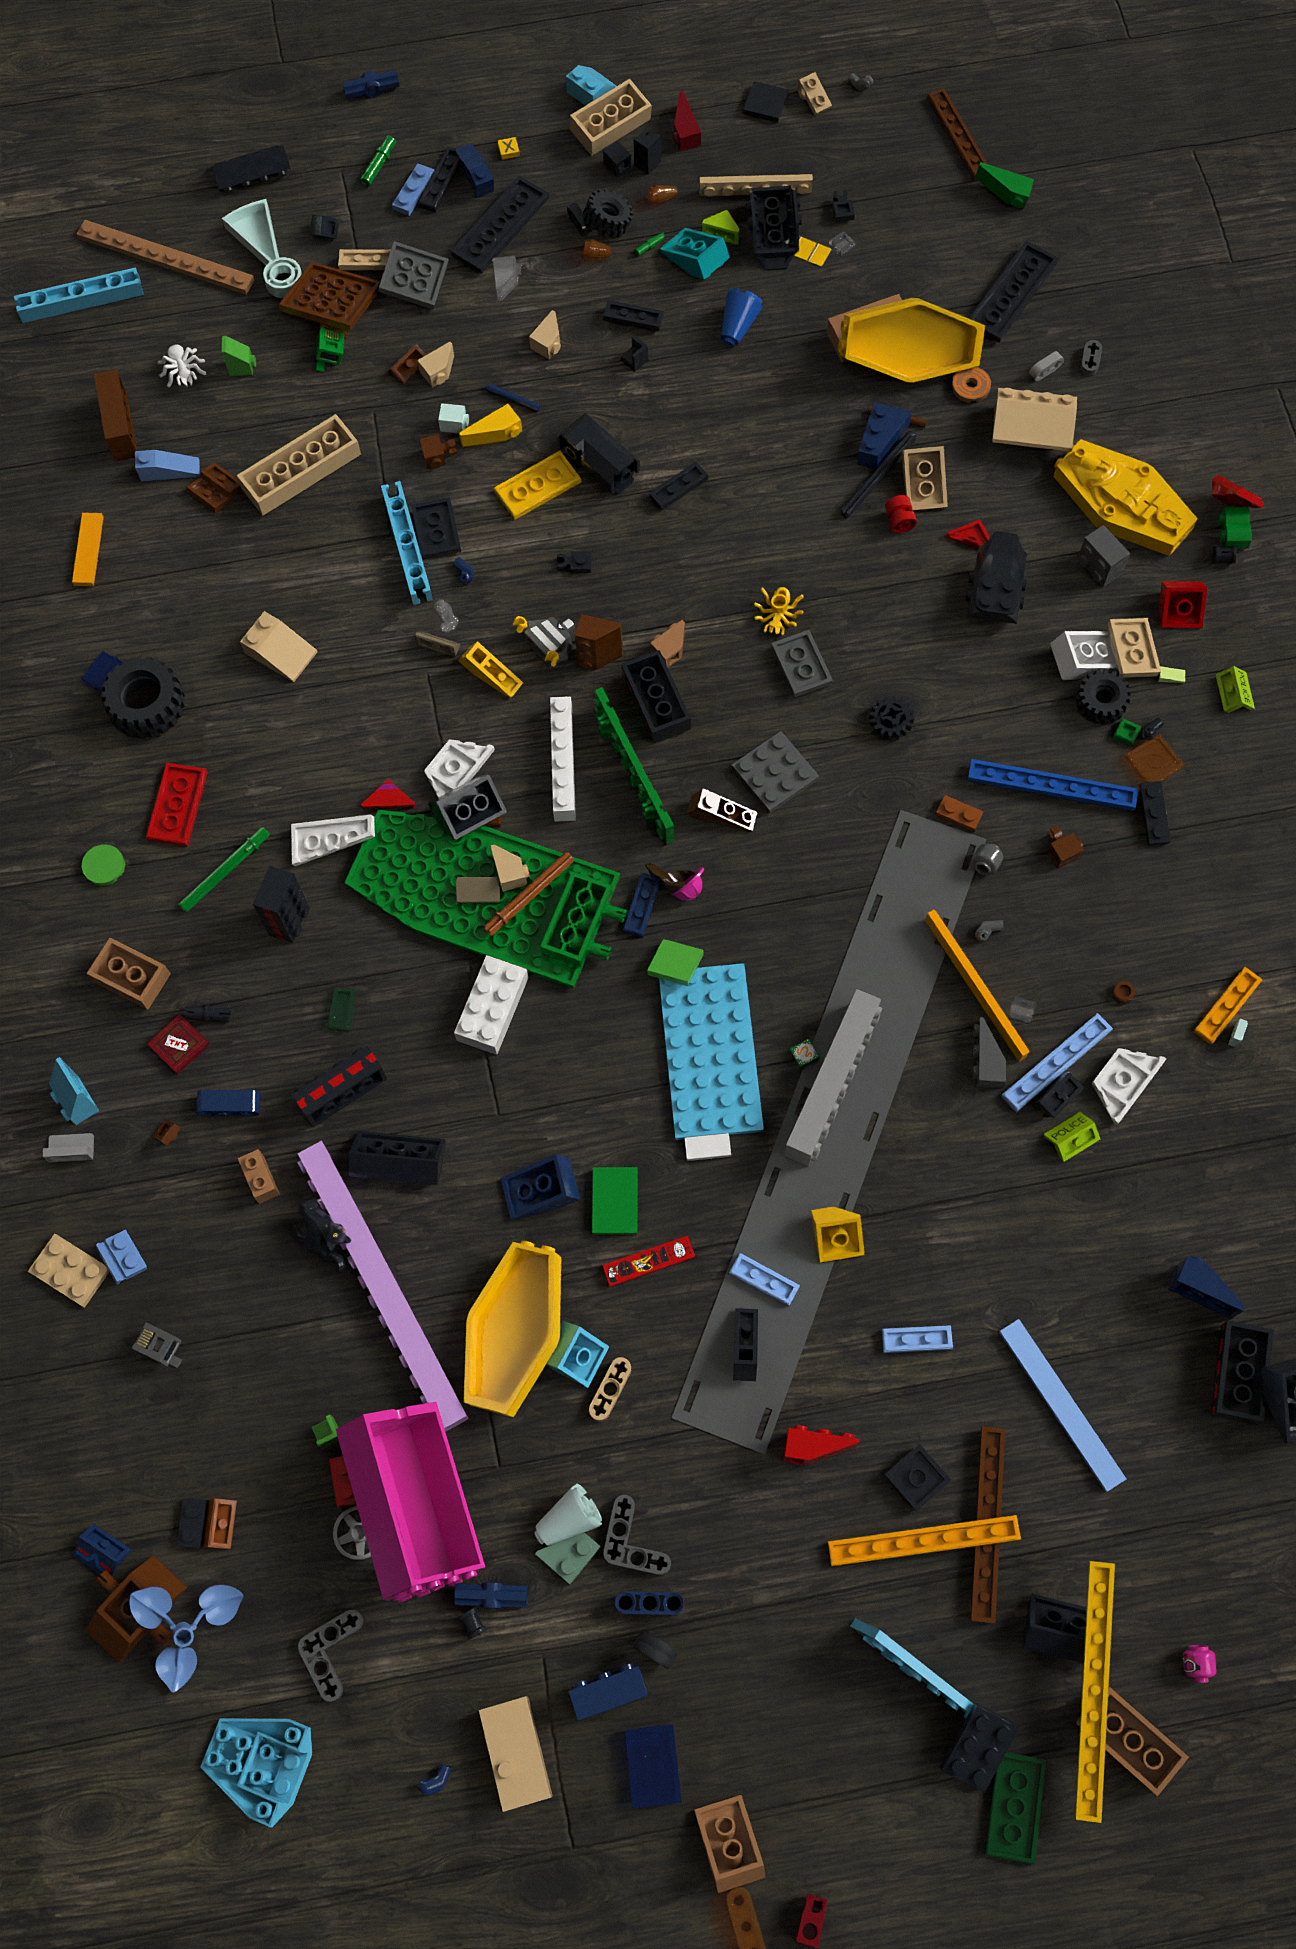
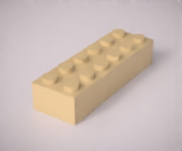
M335 414L237 475L241 489L259 512L265 515L361 455L357 439Z

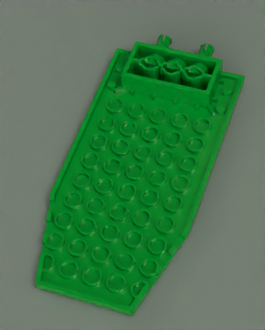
M378 810L374 818L375 837L363 842L345 881V885L416 933L484 957L487 955L525 968L528 973L573 989L587 956L591 954L606 961L609 959L608 955L611 954L612 948L594 942L603 918L608 917L623 923V918L627 914L626 909L610 905V900L620 879V873L573 857V863L508 921L507 926L503 925L495 934L490 936L484 930V925L495 916V912H500L564 853L483 825L453 840L437 823L435 817H427L424 814L408 815L404 812ZM491 845H497L520 857L522 865L527 864L530 877L526 878L527 885L503 892L500 883V903H457V877H499Z

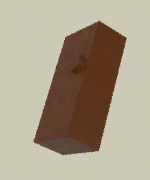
M118 370L94 374L103 431L114 460L116 462L135 458L137 445L129 401Z

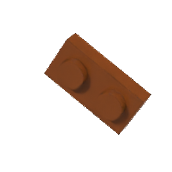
M945 795L935 816L974 832L983 815V811Z

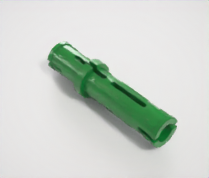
M387 135L382 145L376 149L374 158L360 178V182L364 186H371L383 163L389 159V154L396 145V140L393 137Z

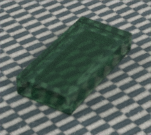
M335 987L327 1026L328 1030L350 1032L357 996L356 989Z

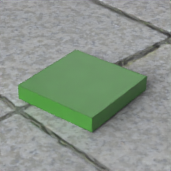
M663 939L647 973L649 976L688 986L704 955L703 950Z

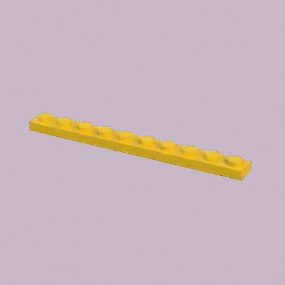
M1089 1561L1075 1819L1101 1823L1115 1564Z

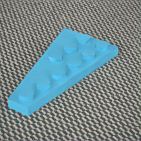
M856 1618L854 1619L850 1627L864 1636L863 1640L867 1644L880 1650L886 1659L899 1665V1669L908 1676L914 1677L919 1682L921 1680L925 1682L927 1689L937 1696L941 1694L946 1698V1704L956 1711L961 1709L965 1712L963 1717L967 1718L974 1705L972 1702L881 1630Z

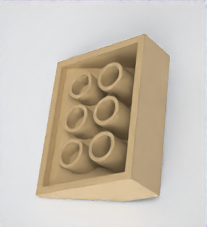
M998 388L994 408L992 442L1072 452L1077 397L1056 395L1049 392L1039 393L1030 390Z

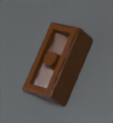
M415 344L387 373L404 384L419 369L418 360L426 356V354Z

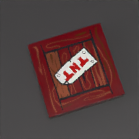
M180 1014L147 1043L177 1075L210 1045Z

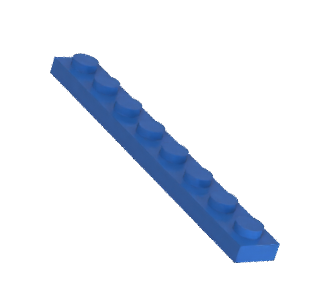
M971 759L967 781L1131 811H1134L1136 808L1138 794L1137 788Z

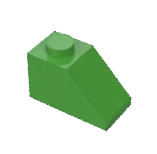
M222 336V355L229 375H253V367H256L255 355L251 354L250 347L230 337Z

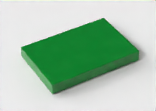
M593 1167L592 1234L637 1235L638 1167Z

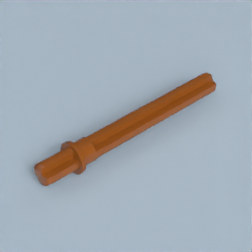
M565 852L500 912H495V916L484 925L486 933L491 936L503 925L507 926L508 921L573 863L574 858L572 855Z

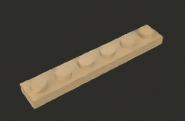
M812 174L700 177V196L749 195L748 188L791 185L796 189V194L812 193L813 176Z

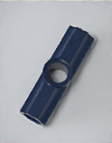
M396 70L380 74L367 71L359 79L342 83L346 99L362 95L374 98L382 90L400 86Z
M502 1583L456 1584L455 1605L480 1606V1608L501 1609L502 1607L527 1608L528 1586H508Z

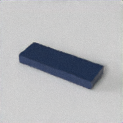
M641 873L623 927L624 933L641 938L644 937L661 885V881L657 878Z

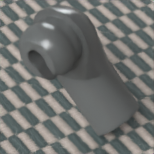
M852 73L848 77V81L858 91L867 90L873 84V79L869 75L859 79Z

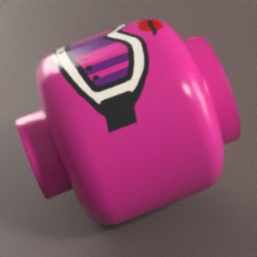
M1206 1645L1188 1646L1189 1649L1183 1653L1184 1673L1189 1677H1193V1682H1208V1678L1215 1676L1217 1672L1215 1653L1209 1650V1647Z

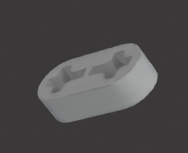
M1057 351L1037 362L1030 369L1029 374L1035 381H1039L1057 370L1064 362V358Z

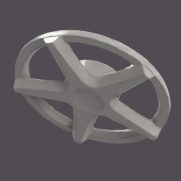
M353 1506L345 1510L337 1518L333 1528V1540L339 1552L345 1557L353 1560H364L370 1558L371 1554L369 1552L364 1555L366 1536L362 1522L358 1523L349 1514V1512L358 1510L357 1506ZM343 1518L350 1530L349 1533L337 1538V1529ZM354 1541L357 1556L347 1553L340 1545Z

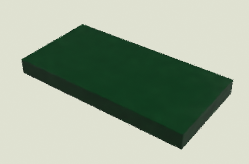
M1006 1752L993 1778L985 1855L1035 1865L1047 1760Z

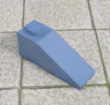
M159 450L135 451V469L141 481L200 477V460L198 457Z

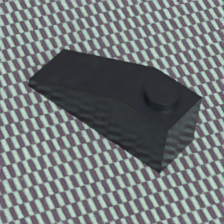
M735 1308L733 1380L756 1382L758 1309Z

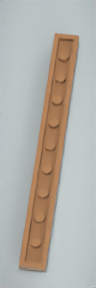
M84 220L77 232V237L80 240L247 295L255 281L254 276L88 220Z

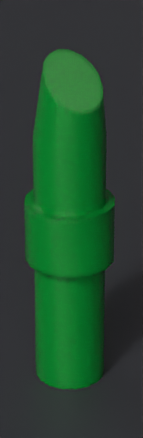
M664 232L648 239L644 244L635 249L636 255L639 256L647 250H651L663 241Z

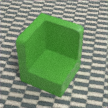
M331 1415L326 1416L327 1420L312 1427L317 1439V1446L321 1449L339 1441L336 1433L338 1426Z

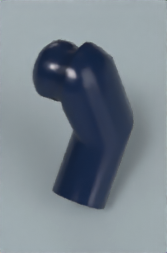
M460 557L456 558L454 566L461 570L459 579L462 583L469 584L473 580V567Z

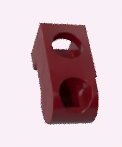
M807 1893L794 1942L815 1949L819 1948L827 1899Z

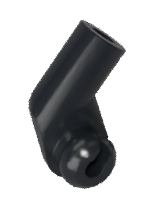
M1157 717L1142 729L1143 738L1145 740H1153L1156 737V731L1164 725L1163 721Z

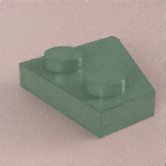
M581 1533L545 1547L535 1554L565 1581L571 1584L601 1546L586 1533Z

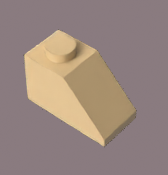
M553 310L529 336L530 348L547 359H550L553 354H557L561 347L556 313Z
M448 342L418 360L420 373L432 388L442 384L449 378L454 359L452 343Z
M491 845L503 892L526 886V878L530 877L527 864L522 865L520 857L497 845Z

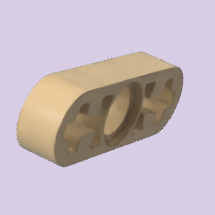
M620 1357L613 1360L590 1404L589 1412L595 1421H604L609 1417L631 1374V1364L625 1358ZM624 1363L627 1372L620 1373L618 1379L623 1380L620 1384L617 1380L609 1378V1376L612 1374L615 1377L617 1374L615 1366H620ZM608 1383H613L617 1386V1392L612 1396L604 1393V1387ZM600 1395L604 1399L612 1401L610 1405L607 1402L605 1403V1414L601 1413L599 1416H596L594 1407L601 1405L602 1399H598Z

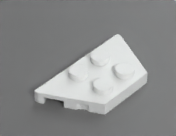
M449 739L424 770L437 796L440 797L469 782L494 752V746H479L473 742L462 743L458 740Z
M1118 1048L1093 1081L1092 1085L1115 1125H1118L1165 1062V1057L1159 1056L1157 1058L1147 1056L1146 1053H1133L1129 1050Z

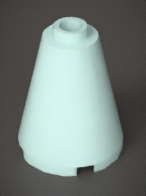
M575 1484L538 1522L536 1525L537 1531L534 1533L541 1544L545 1543L549 1546L602 1525V1518L592 1499L588 1500L584 1496L587 1492L581 1485Z

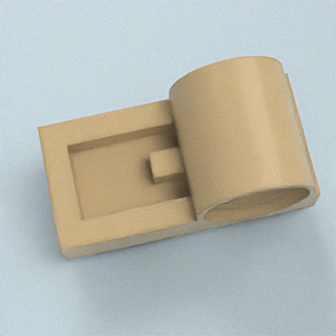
M815 72L799 79L797 85L799 96L802 100H807L814 116L831 108L832 104Z

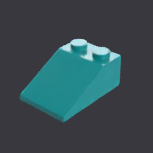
M689 228L681 230L660 248V252L691 276L701 279L708 278L712 272L721 267L730 258L723 237Z

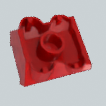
M1218 474L1212 479L1213 491L1211 495L1213 498L1233 507L1262 508L1264 506L1262 498Z

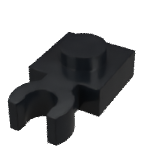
M846 189L843 191V196H838L837 191L833 193V212L836 222L850 221L855 218L852 200H847L848 192Z
M571 551V557H567L565 554H557V561L564 562L557 564L558 571H565L567 568H571V573H591V551Z

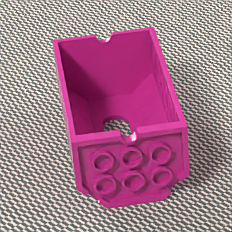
M437 1402L408 1406L399 1410L391 1409L363 1414L336 1429L383 1600H398V1603L412 1599V1595L419 1598L430 1594V1589L435 1591L445 1587V1584H449V1587L463 1582L462 1578L464 1580L477 1576L476 1571L485 1568Z

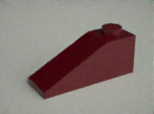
M683 90L679 91L674 133H672L673 142L675 145H678L680 151L701 146V130Z

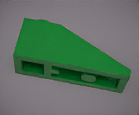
M980 162L975 174V178L1003 202L1021 209L1025 208L1034 179Z

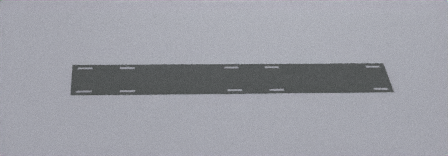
M900 810L812 1044L820 1059L804 1067L672 1419L762 1454L766 1453L835 1261H819L811 1210L833 1206L838 1208L844 1192L850 1194L845 1210L852 1212L946 953L941 945L934 944L936 937L925 922V918L928 912L935 910L941 920L943 918L949 919L947 929L953 934L975 873L972 859L967 871L961 868L970 844L976 846L973 853L974 856L978 847L985 844V838ZM903 823H910L902 847H895ZM876 895L883 896L874 921L867 920ZM856 989L880 998L879 1007L883 1009L876 1027L873 1026L872 1036L864 1049L859 1065L854 1064L857 1067L851 1083H846L848 1087L842 1103L837 1102L839 1104L837 1115L833 1123L828 1122L831 1124L828 1135L824 1142H819L822 1145L816 1162L811 1161L808 1167L784 1156L786 1144L799 1118L798 1115H795V1111L804 1087L812 1089ZM872 1113H878L879 1116L870 1141L863 1140ZM774 1167H777L781 1170L771 1197L764 1194ZM739 1253L800 1285L790 1306L779 1302L729 1274ZM735 1308L758 1309L756 1382L733 1380ZM694 1380L701 1382L689 1413L683 1409ZM765 1408H769L772 1412L762 1440L756 1439L755 1436Z

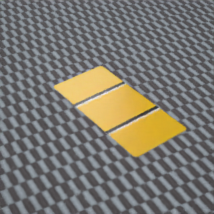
M799 236V252L794 256L822 266L831 248Z

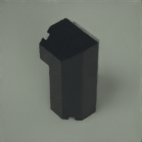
M586 413L557 436L559 449L564 448L566 451L563 454L565 458L575 468L580 469L582 467V469H585L611 494H615V491L617 493L623 492L633 483L634 478L632 476L634 472L638 474L640 471V460Z

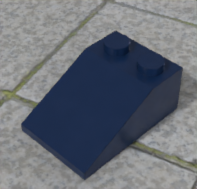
M558 1154L501 1177L511 1220L558 1209L580 1200L570 1158Z
M1187 1256L1177 1265L1168 1290L1230 1319L1244 1311L1245 1306L1215 1271L1204 1263L1203 1259L1196 1256Z

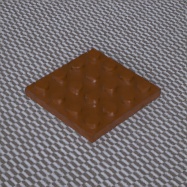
M311 262L279 303V311L351 331L378 294L380 281Z

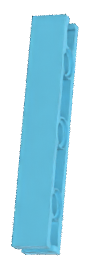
M135 267L16 295L14 299L21 321L26 323L141 296L144 293Z
M398 481L395 482L397 490L395 491V497H389L388 484L382 485L381 488L413 605L421 603L420 598H417L416 589L424 588L423 594H426L427 602L433 599L401 482Z

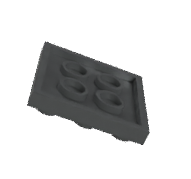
M394 241L378 292L434 310L449 259Z
M782 731L733 763L731 767L769 814L819 780V775Z

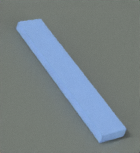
M1097 1013L1004 1092L1001 1097L1017 1113L1109 1034L1113 1028Z

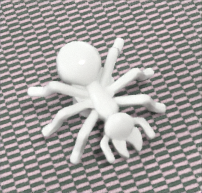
M172 345L167 352L169 357L163 356L162 361L157 362L158 364H165L166 361L172 363V365H164L163 372L159 375L162 378L166 375L168 368L174 369L169 372L167 387H171L174 374L178 375L176 377L178 385H181L179 379L187 387V381L192 385L191 375H193L195 380L197 377L193 371H190V368H195L200 374L206 375V372L201 370L197 364H189L192 360H196L198 363H205L204 359H199L196 355H192L187 359L189 353L194 354L197 352L196 348L192 350L188 347L184 352L183 347L180 345Z

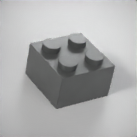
M1103 525L1084 538L1078 560L1081 566L1092 574L1093 579L1104 587L1122 575L1130 553Z

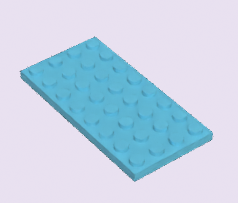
M744 964L697 968L688 986L659 978L675 1140L726 1133L735 1135L763 1132Z

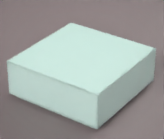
M1239 1019L1234 1025L1228 1045L1236 1047L1240 1044L1248 1024L1246 1020Z

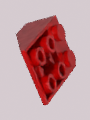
M794 1425L793 1428L788 1429L786 1434L783 1462L808 1465L856 1448L859 1439L854 1438V1434L841 1432L837 1436L831 1435L830 1430L817 1429V1432L807 1431L808 1427Z

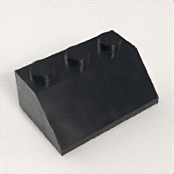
M490 774L478 776L428 803L437 823L453 840L507 813Z
M1031 1594L1024 1627L1023 1648L1083 1664L1087 1607Z

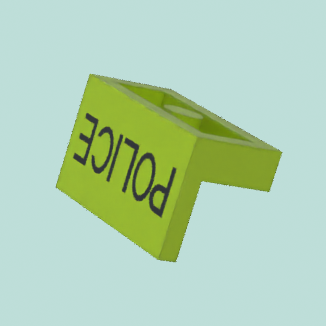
M1232 666L1216 674L1225 712L1230 713L1241 707L1249 710L1255 709L1245 671Z
M1081 1112L1044 1134V1137L1055 1145L1059 1158L1064 1162L1100 1140L1095 1122Z

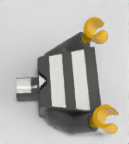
M516 617L512 625L518 626L516 629L518 633L525 630L526 643L549 667H555L556 663L568 659L572 648L571 635L569 633L575 629V625L570 619L560 624L554 617L540 620H525L523 617Z

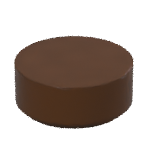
M1127 981L1116 983L1112 990L1114 1000L1121 1004L1129 1003L1135 995L1134 986Z

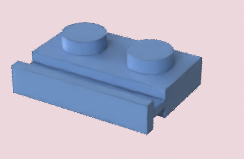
M126 1230L96 1244V1249L116 1284L147 1270L145 1262Z

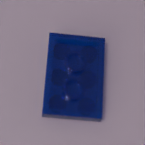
M674 1724L625 1730L632 1808L682 1803Z

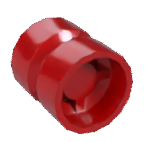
M898 495L885 503V510L890 518L889 522L894 533L908 532L917 525V519L908 496Z

